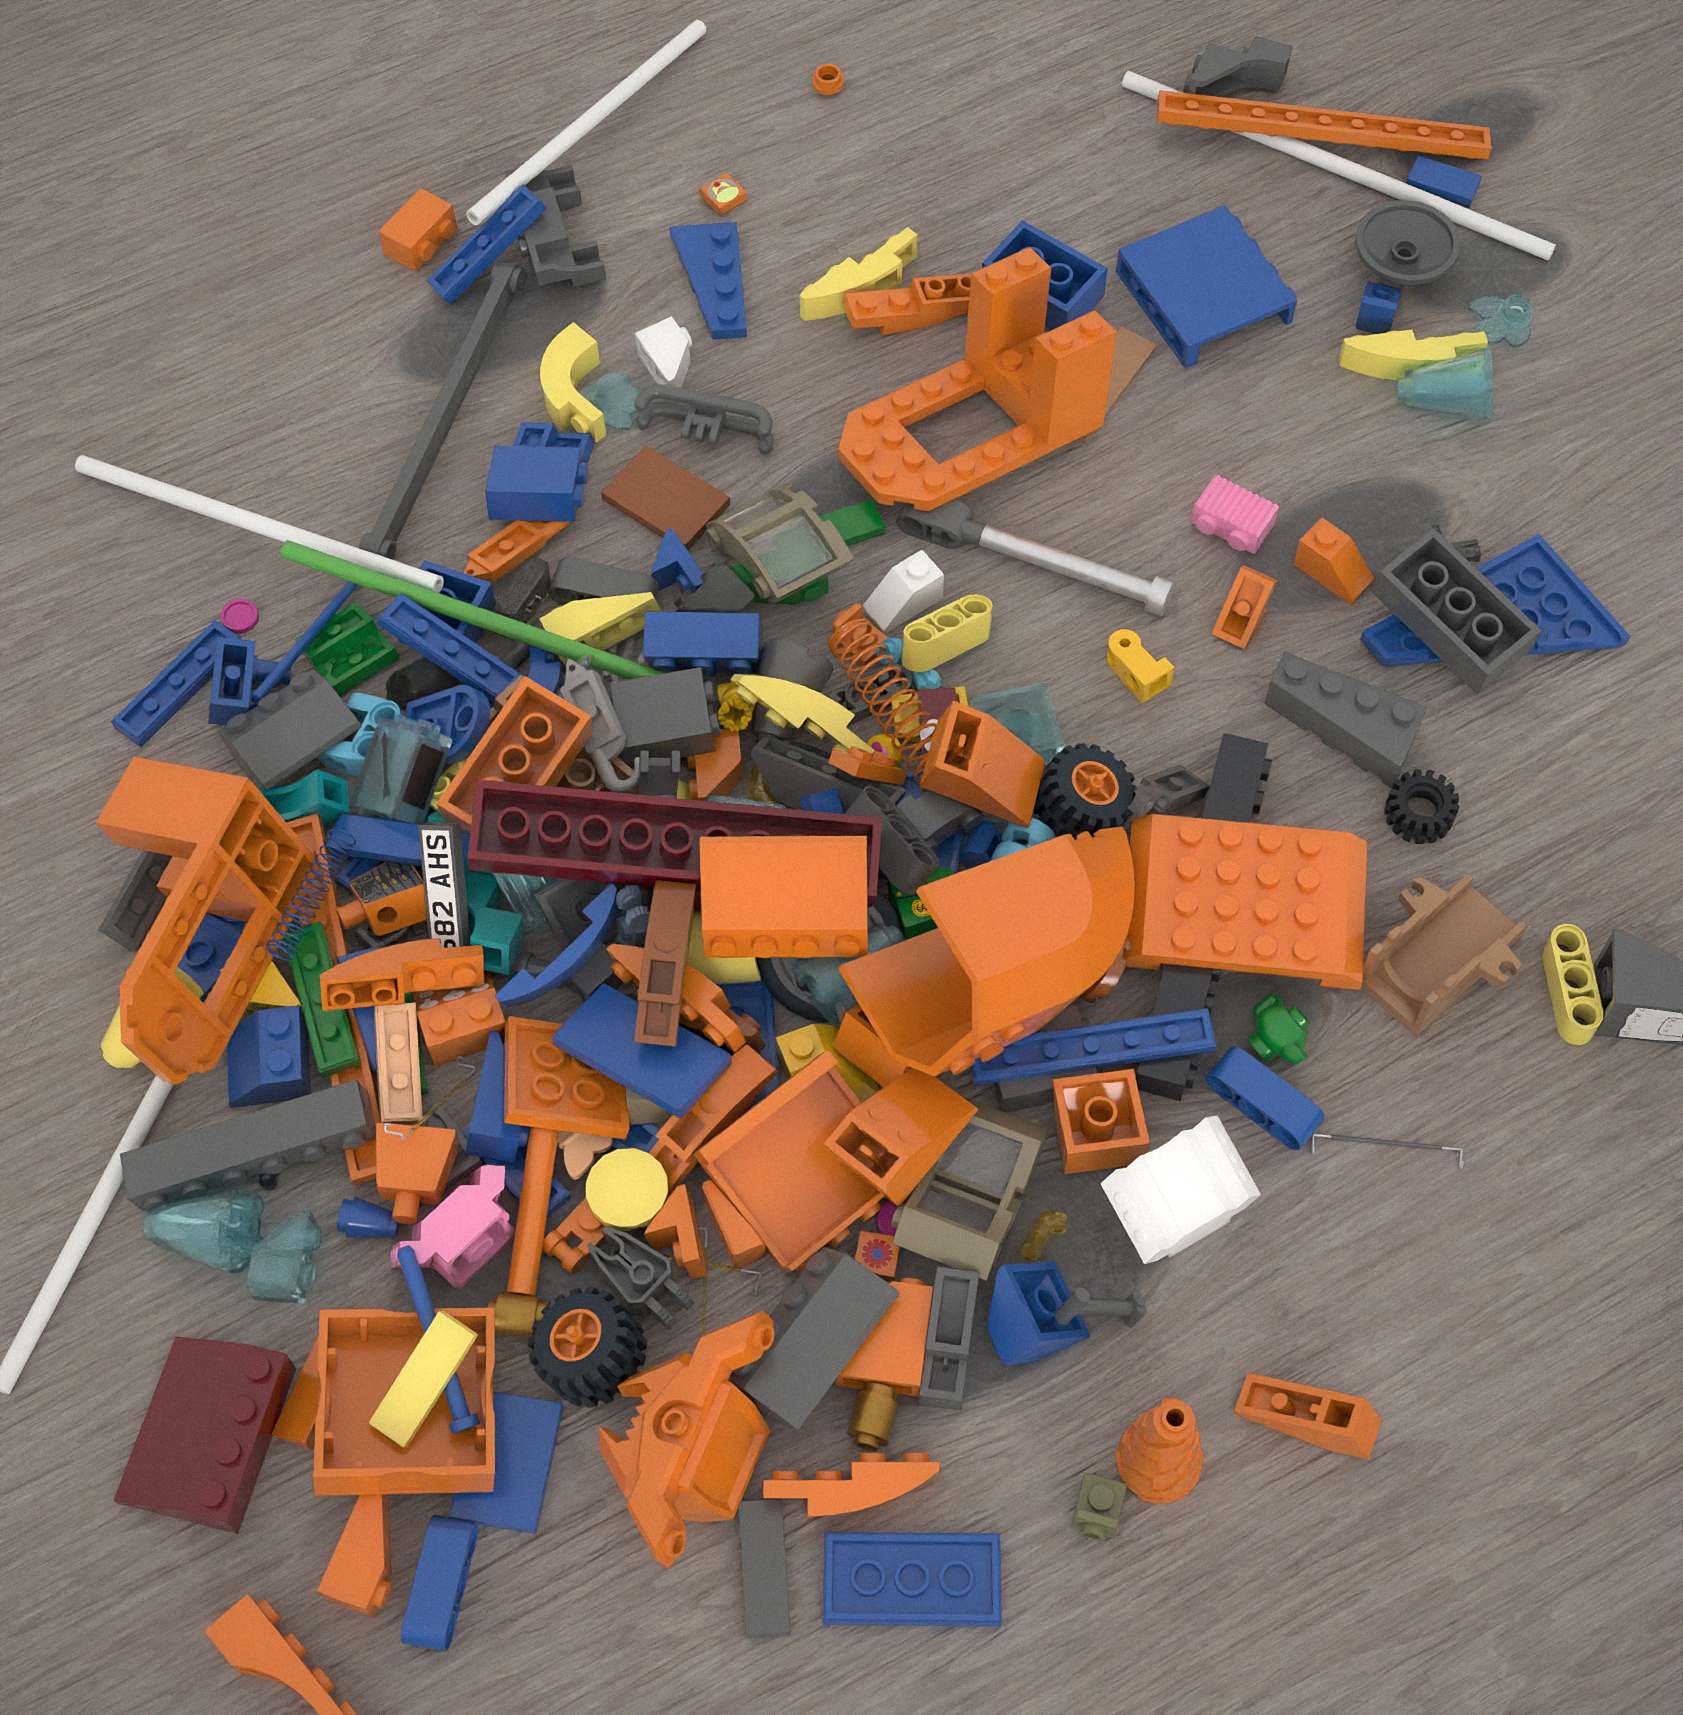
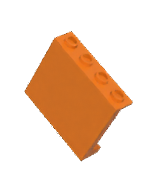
M829 1049L818 1055L693 1153L694 1157L720 1191L763 1239L765 1250L783 1273L792 1272L794 1269L799 1274L802 1273L806 1268L807 1262L815 1252L827 1243L832 1248L844 1240L851 1233L847 1227L857 1218L865 1222L882 1208L879 1201L885 1197L843 1164L824 1145L849 1112L862 1104L834 1067L839 1062Z

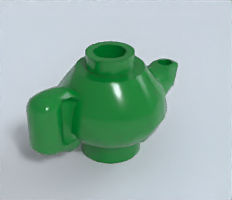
M1268 994L1254 1006L1253 1014L1255 1016L1256 1032L1248 1039L1254 1049L1268 1063L1278 1056L1293 1064H1300L1308 1059L1303 1050L1305 1049L1308 1035L1306 1027L1310 1025V1022L1297 1006L1294 1005L1289 1009L1278 994Z

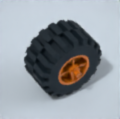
M1077 743L1074 748L1071 745L1064 747L1044 769L1033 812L1040 816L1038 820L1047 825L1054 832L1055 837L1071 834L1074 840H1076V836L1081 832L1088 831L1093 838L1095 837L1094 833L1098 830L1121 827L1132 816L1133 812L1127 807L1136 796L1133 792L1137 786L1132 785L1135 778L1132 772L1125 770L1127 765L1122 760L1117 761L1113 757L1114 753L1109 750L1103 752L1100 750V746L1094 744L1087 748L1085 743Z
M587 1287L584 1293L580 1288L572 1289L569 1296L565 1297L561 1294L554 1298L556 1303L551 1308L546 1305L541 1311L544 1315L541 1321L535 1320L531 1329L536 1333L535 1336L529 1337L528 1347L533 1350L528 1354L529 1360L535 1366L534 1371L565 1401L568 1400L572 1405L579 1407L582 1403L588 1408L597 1407L599 1400L604 1404L614 1401L613 1395L617 1392L621 1394L618 1385L630 1376L639 1373L637 1371L638 1366H644L646 1356L641 1351L647 1348V1339L642 1335L644 1330L641 1324L611 1293L605 1290L599 1292L596 1287Z

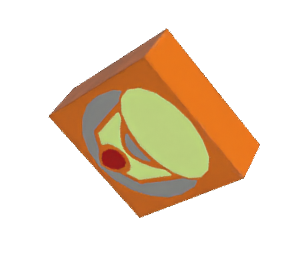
M726 172L699 188L700 197L720 216L747 200L746 191Z

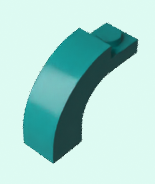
M317 769L302 780L288 786L269 788L268 790L257 787L285 822L318 813L323 821V826L327 827L337 822L341 814L348 815L350 813L347 780Z

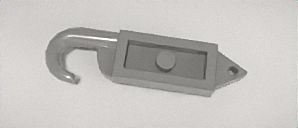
M567 659L565 685L560 688L562 695L567 702L592 717L594 731L585 743V749L591 755L601 781L609 790L615 793L631 791L638 785L639 757L634 759L635 768L631 777L626 780L618 779L611 762L623 751L626 736L600 675L592 669L588 671L575 661Z

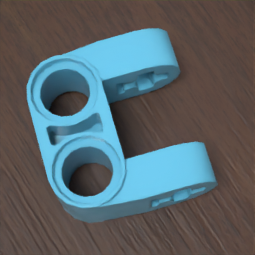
M352 693L346 705L362 727L359 728L352 742L341 740L320 754L318 759L323 765L333 771L363 777L378 734L383 736L385 730L387 738L400 743L389 773L391 775L399 762L405 716L399 706L393 701L363 693Z

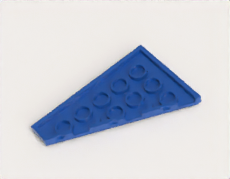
M1540 534L1476 568L1542 630L1531 651L1526 655L1618 648L1626 645L1630 638L1627 631ZM1395 614L1363 631L1360 638L1362 643L1382 666L1443 662Z

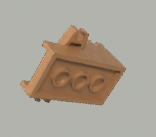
M1468 873L1448 892L1421 876L1417 877L1411 888L1417 890L1421 896H1413L1405 888L1398 899L1411 917L1400 927L1395 926L1387 934V938L1382 944L1378 942L1370 949L1363 966V984L1361 989L1415 1037L1430 1025L1479 977L1501 989L1507 984L1510 977L1502 974L1500 968L1509 969L1514 977L1523 966L1510 948L1521 939L1527 924L1521 920L1516 925L1471 887L1473 878Z

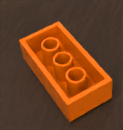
M524 676L436 803L441 817L450 823H460L461 830L471 833L476 779L556 787L594 731L591 715Z

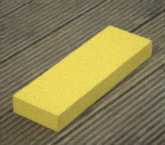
M439 1311L372 1416L369 1424L403 1448L409 1446L478 1334L445 1311Z

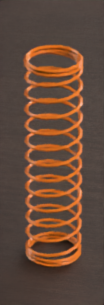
M867 619L851 620L843 624L832 634L828 647L833 656L840 659L841 667L847 670L848 678L855 682V689L862 693V700L866 704H870V712L873 715H877V723L884 727V734L892 738V746L895 749H900L899 757L903 761H907V769L910 772H915L914 780L920 785L921 778L920 780L918 779L917 773L924 771V769L920 768L926 762L928 753L919 757H912L923 745L933 739L935 729L920 742L911 746H904L916 733L929 726L936 728L937 724H927L930 719V713L926 711L920 712L923 702L913 700L915 690L905 689L908 679L898 678L901 668L898 666L890 667L893 663V657L891 655H884L886 651L885 645L876 644L879 635L871 633L872 625ZM867 625L863 635L855 639L850 645L836 648L840 640L848 632L858 626ZM869 636L875 637L873 644L859 654L844 657L846 653L862 645ZM876 647L883 648L881 654L868 664L852 668L854 663L871 649ZM884 658L890 659L889 664L882 671L871 677L859 679L863 672L877 661ZM853 659L849 668H847L843 660ZM892 669L897 670V674L889 682L876 689L867 690L877 677ZM861 670L856 679L851 676L850 671ZM868 681L864 690L858 687V682ZM905 681V684L897 693L881 701L874 702L876 697L885 688L895 682ZM876 692L871 701L866 699L865 693ZM906 692H912L910 699L903 705L889 712L881 713L893 699ZM884 703L878 713L873 710L872 705ZM914 703L920 704L919 708L906 719L889 724L893 717L907 706ZM891 714L886 724L880 721V716ZM927 715L926 720L917 728L905 734L897 735L900 729L909 721L918 716ZM899 725L893 735L888 733L887 727ZM908 736L901 747L895 744V738ZM915 748L909 755V758L903 756L902 750ZM923 759L916 770L910 767V761ZM919 786V788H921V791L925 793L929 791L928 789Z

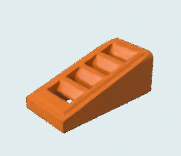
M711 1179L703 1182V1199L733 1266L738 1269L765 1257L766 1251L763 1239Z

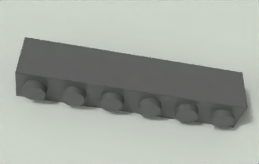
M356 1079L120 1153L127 1199L142 1211H159L168 1207L169 1202L182 1198H201L208 1194V1190L220 1186H239L246 1183L249 1177L262 1173L269 1175L277 1174L286 1170L287 1165L300 1161H319L325 1158L327 1153L341 1148L345 1150L360 1148L366 1144L367 1140L376 1138V1126L369 1094Z

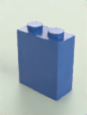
M494 446L485 489L489 520L575 522L577 508L584 506V486L581 484H587L588 464L587 462H581L580 448Z

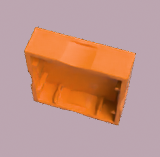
M434 1308L436 1315L439 1311H445L478 1334L458 1366L456 1373L470 1414L477 1413L480 1424L451 1434L448 1424L454 1422L443 1390L409 1446L404 1448L370 1425L369 1421L424 1336L417 1312L405 1313L384 1309L320 1310L317 1366L318 1407L315 1419L313 1472L314 1496L493 1492L495 1477V1413L493 1410L495 1308Z

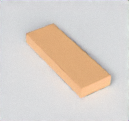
M416 1003L374 1006L380 1123L421 1124L423 1116Z

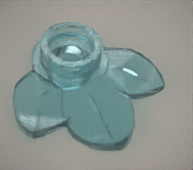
M1517 294L1511 295L1504 300L1497 296L1489 295L1478 298L1468 305V309L1481 319L1475 333L1484 331L1489 345L1499 343L1505 339L1511 347L1517 348L1529 339L1531 334L1529 324L1532 321L1534 309L1527 297Z
M613 372L602 375L597 384L585 386L580 395L603 413L606 425L617 429H631L630 413L637 411L634 407V402L642 390L629 385V375Z

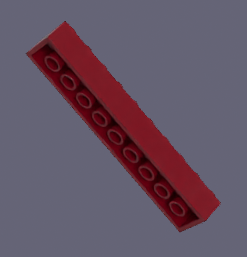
M476 779L468 863L471 871L655 887L656 880L697 884L696 891L701 892L700 837L867 836L868 907H872L877 897L882 818Z

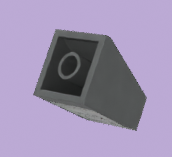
M1614 929L1594 963L1595 977L1604 1012V1018L1595 1035L1683 1045V960L1624 930Z

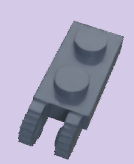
M631 885L623 888L616 895V903L618 908L621 909V915L616 918L619 936L615 937V944L644 948L650 912L648 907L641 906L642 894L639 887Z

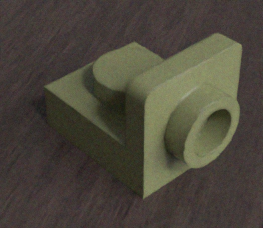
M1085 1472L1071 1527L1080 1529V1535L1092 1540L1104 1541L1106 1537L1114 1539L1127 1484Z

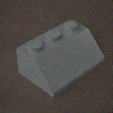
M312 669L309 672L296 675L288 686L277 693H270L264 696L256 707L245 714H238L232 717L218 733L239 767L265 790H268L362 726L329 682Z

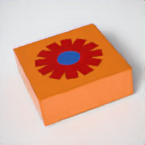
M860 1231L855 1260L883 1280L894 1281L900 1246L892 1244L894 1236Z

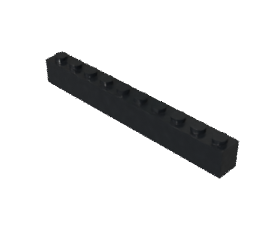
M1223 733L1202 819L1249 823L1251 813L1259 814L1264 797V792L1257 790L1259 781L1267 782L1272 764V759L1265 758L1269 743ZM1165 964L1152 1016L1208 1008L1210 1016L1215 999V994L1208 993L1210 981L1218 983L1222 969ZM1193 1054L1140 1061L1136 1075L1138 1091L1181 1101L1184 1088L1192 1089L1198 1066L1190 1064Z

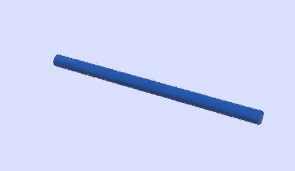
M348 581L251 695L255 702L259 703L272 690L359 586L358 584Z

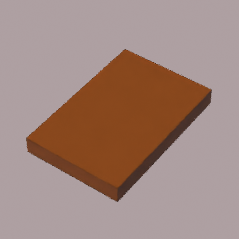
M646 445L601 492L603 501L662 538L665 532L672 528L687 551L707 530L706 524L717 519L730 505L729 496Z

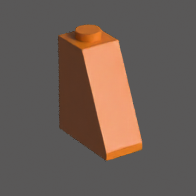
M903 1278L900 1282L891 1281L889 1283L900 1294L836 1378L835 1386L863 1390L865 1383L873 1382L893 1388L897 1391V1395L919 1398L933 1299V1286H926V1283L919 1279Z

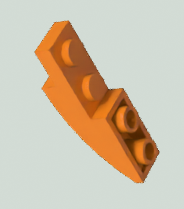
M971 273L913 278L910 288L845 293L842 303L852 329L879 327L881 335L916 330L948 321L968 312Z
M440 938L396 944L362 954L320 974L322 1011L404 1004L405 992L484 986V955L482 945L441 948Z
M611 944L606 949L614 962L610 966L611 970L625 984L631 980L639 987L644 948ZM689 965L686 966L681 1014L690 1022L697 1018L705 1026L702 1031L717 1047L724 1043L735 1053L746 1041L738 1025L723 1013L730 1007L723 990L705 975Z
M746 1044L731 1056L732 1063L681 1119L672 1115L655 1135L659 1140L650 1150L649 1154L661 1163L667 1175L669 1196H671L676 1187L682 1183L698 1163L693 1153L742 1116L778 1072L774 1066L750 1045Z
M859 1453V1462H849V1480H842V1471H816V1480H798V1471H772V1480H763L762 1498H806L807 1517L859 1511L897 1498L923 1484L940 1471V1462H929V1453H903V1462H885V1453Z

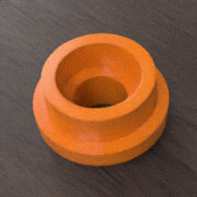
M826 63L820 65L812 76V86L818 93L832 95L838 93L844 87V75L840 68L834 64Z

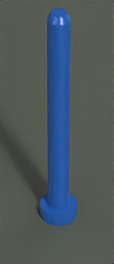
M408 1245L398 1249L397 1256L425 1334L436 1317V1312L415 1251ZM455 1371L444 1389L454 1422L448 1424L451 1434L480 1424L478 1414H470Z

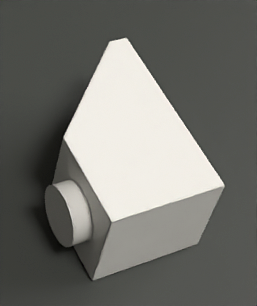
M671 316L635 333L637 354L657 384L681 388L691 363L689 347L692 346V340L686 328H680Z
M920 550L891 568L863 604V611L883 634H886L943 599L944 574L927 554Z

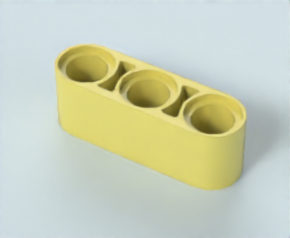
M968 595L908 624L903 631L902 665L910 671L925 672L987 641L990 636L993 609L991 600L982 595Z
M1562 924L1557 926L1549 937L1542 951V960L1558 1032L1566 1042L1572 1045H1583L1592 1039L1604 1018V1012L1585 933L1573 924ZM1558 944L1568 947L1571 952L1561 950ZM1565 980L1575 982L1579 989L1570 987ZM1576 1016L1584 1019L1588 1025L1577 1023L1573 1017Z

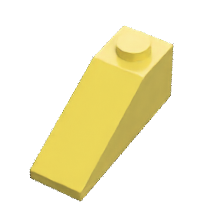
M652 592L571 601L555 608L539 619L545 631L603 651L645 628V612H662ZM558 655L566 667L568 658Z

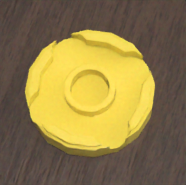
M635 1148L617 1149L602 1156L591 1168L586 1180V1199L594 1217L604 1226L619 1231H631V1229L650 1225L669 1198L668 1178L661 1163L651 1154Z

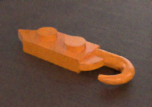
M516 520L467 554L468 564L464 574L495 582L546 546V541L566 528L570 522L549 521L545 523L543 521Z

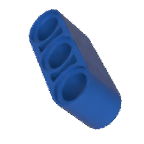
M1231 1046L1205 1076L1207 1084L1215 1093L1282 1144L1293 1150L1301 1149L1325 1120L1323 1111L1313 1101L1239 1047Z
M432 1515L425 1534L401 1631V1642L403 1644L445 1652L449 1649L478 1534V1524L476 1522Z

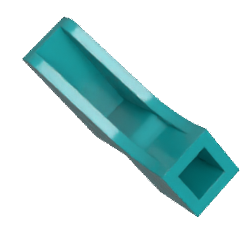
M464 870L471 936L470 946L482 945L484 970L509 975L524 944L523 915L499 910L500 877Z

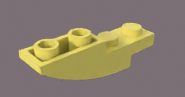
M907 227L898 235L891 236L885 245L876 252L865 256L860 264L848 257L839 265L831 267L825 276L814 284L805 287L799 295L800 317L804 321L846 313L842 303L845 293L897 288L902 284L903 268L917 258V234Z
M1413 330L1389 331L1366 336L1356 335L1351 338H1344L1338 362L1341 367L1354 372L1388 380L1408 382L1451 380L1454 368L1481 365L1488 340L1484 331L1476 333L1465 332L1438 338L1428 337L1423 340H1416Z
M734 674L730 679L739 687L736 693L742 699L753 706L756 702L760 703L768 710L765 716L782 729L786 725L799 729L806 720L807 722L803 727L820 740L826 736L836 744L833 749L849 752L850 747L854 746L870 753L875 751L846 728L855 715L839 703L817 691L782 679L759 675Z

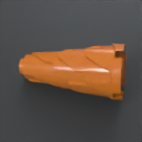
M1179 1398L1163 1399L1158 1406L1141 1414L1124 1431L1116 1450V1468L1122 1483H1126V1489L1130 1488L1137 1494L1138 1499L1152 1504L1174 1503L1189 1495L1191 1490L1197 1485L1203 1469L1204 1454L1200 1445V1432L1197 1429L1196 1417L1192 1408Z

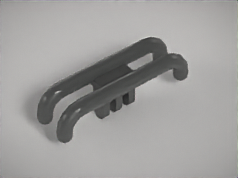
M662 384L648 386L635 399L634 407L640 412L636 424L641 429L648 428L655 417L667 416L685 420L681 438L690 439L694 428L696 429L695 441L703 442L707 431H709V444L717 445L722 428L756 435L760 439L758 449L762 454L770 453L773 448L774 438L771 433L773 420L769 411L756 403ZM659 398L687 403L690 407L669 402L649 403ZM726 412L750 416L756 420L728 415Z

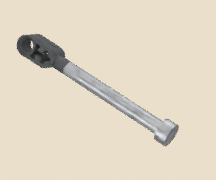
M954 499L931 511L914 509V504L905 503L896 520L897 526L910 536L949 549L959 547L961 541L965 540L1144 602L1145 611L1159 616L1164 615L1175 585L1174 581L1160 576H1156L1154 581L1151 582L972 520L974 516L972 510L966 504Z

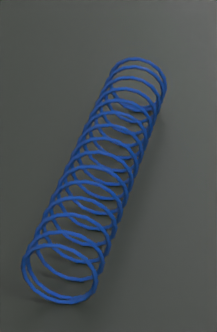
M339 828L330 829V837L325 838V845L319 848L321 854L315 856L316 862L311 863V871L306 872V879L301 881L302 888L296 890L297 896L291 899L292 905L286 908L288 914L282 915L283 922L277 924L278 931L273 932V940L267 942L266 949L275 957L290 961L293 959L290 952H297L292 945L275 940L274 934L280 933L287 940L301 944V940L298 937L280 931L278 926L284 924L293 932L299 935H306L302 928L285 922L283 917L289 915L297 923L306 927L311 926L310 922L305 918L290 914L288 908L294 907L307 917H316L309 909L294 905L293 900L294 898H299L305 905L313 909H320L319 904L311 899L299 896L298 891L303 889L311 897L320 901L325 900L322 894L315 890L304 888L302 883L308 881L320 891H330L323 883L308 879L307 874L312 872L326 883H335L327 874L313 871L312 865L317 864L327 873L339 875L338 870L334 867L317 862V856L322 855L329 863L343 867L344 865L341 860L328 854H322L321 849L327 847L336 856L348 858L345 851L326 844V840L331 838L338 846L346 850H352V845L356 844V840L345 830ZM340 830L353 838L354 843L350 844L341 838L335 837L331 831ZM334 839L338 840L341 843L349 845L351 848H346L340 845ZM329 847L340 850L346 857L336 854ZM325 856H329L331 858L336 859L342 865H338L331 862ZM320 864L326 865L334 869L337 872V874L326 870ZM316 873L330 878L333 882L322 879ZM312 882L321 884L322 886L327 888L328 891L318 888ZM306 890H309V891H312V892L317 893V894L320 895L323 899H319V898H317V897L311 895V894H310L309 892H307ZM302 899H306L308 901L313 902L318 906V908L307 904ZM297 907L307 910L314 916L303 913ZM292 916H295V917H298V918H300V919H303V920L306 921L309 925H306V924H303V923L299 922L298 920H296V919L293 918ZM288 925L294 926V927H296V928L302 930V931L304 932V934L299 933V932L293 930V929H292L291 927H289ZM284 934H287V935H290V936L296 938L299 942H296V941H293V940L289 939V938L286 937ZM272 941H274V942H276L278 945L269 944V943L272 942ZM278 942L283 943V944H285V945H288L289 947L293 948L295 951H292V950H289V949L283 947V946H282L281 944H279ZM269 945L284 950L291 958L285 959L277 955Z

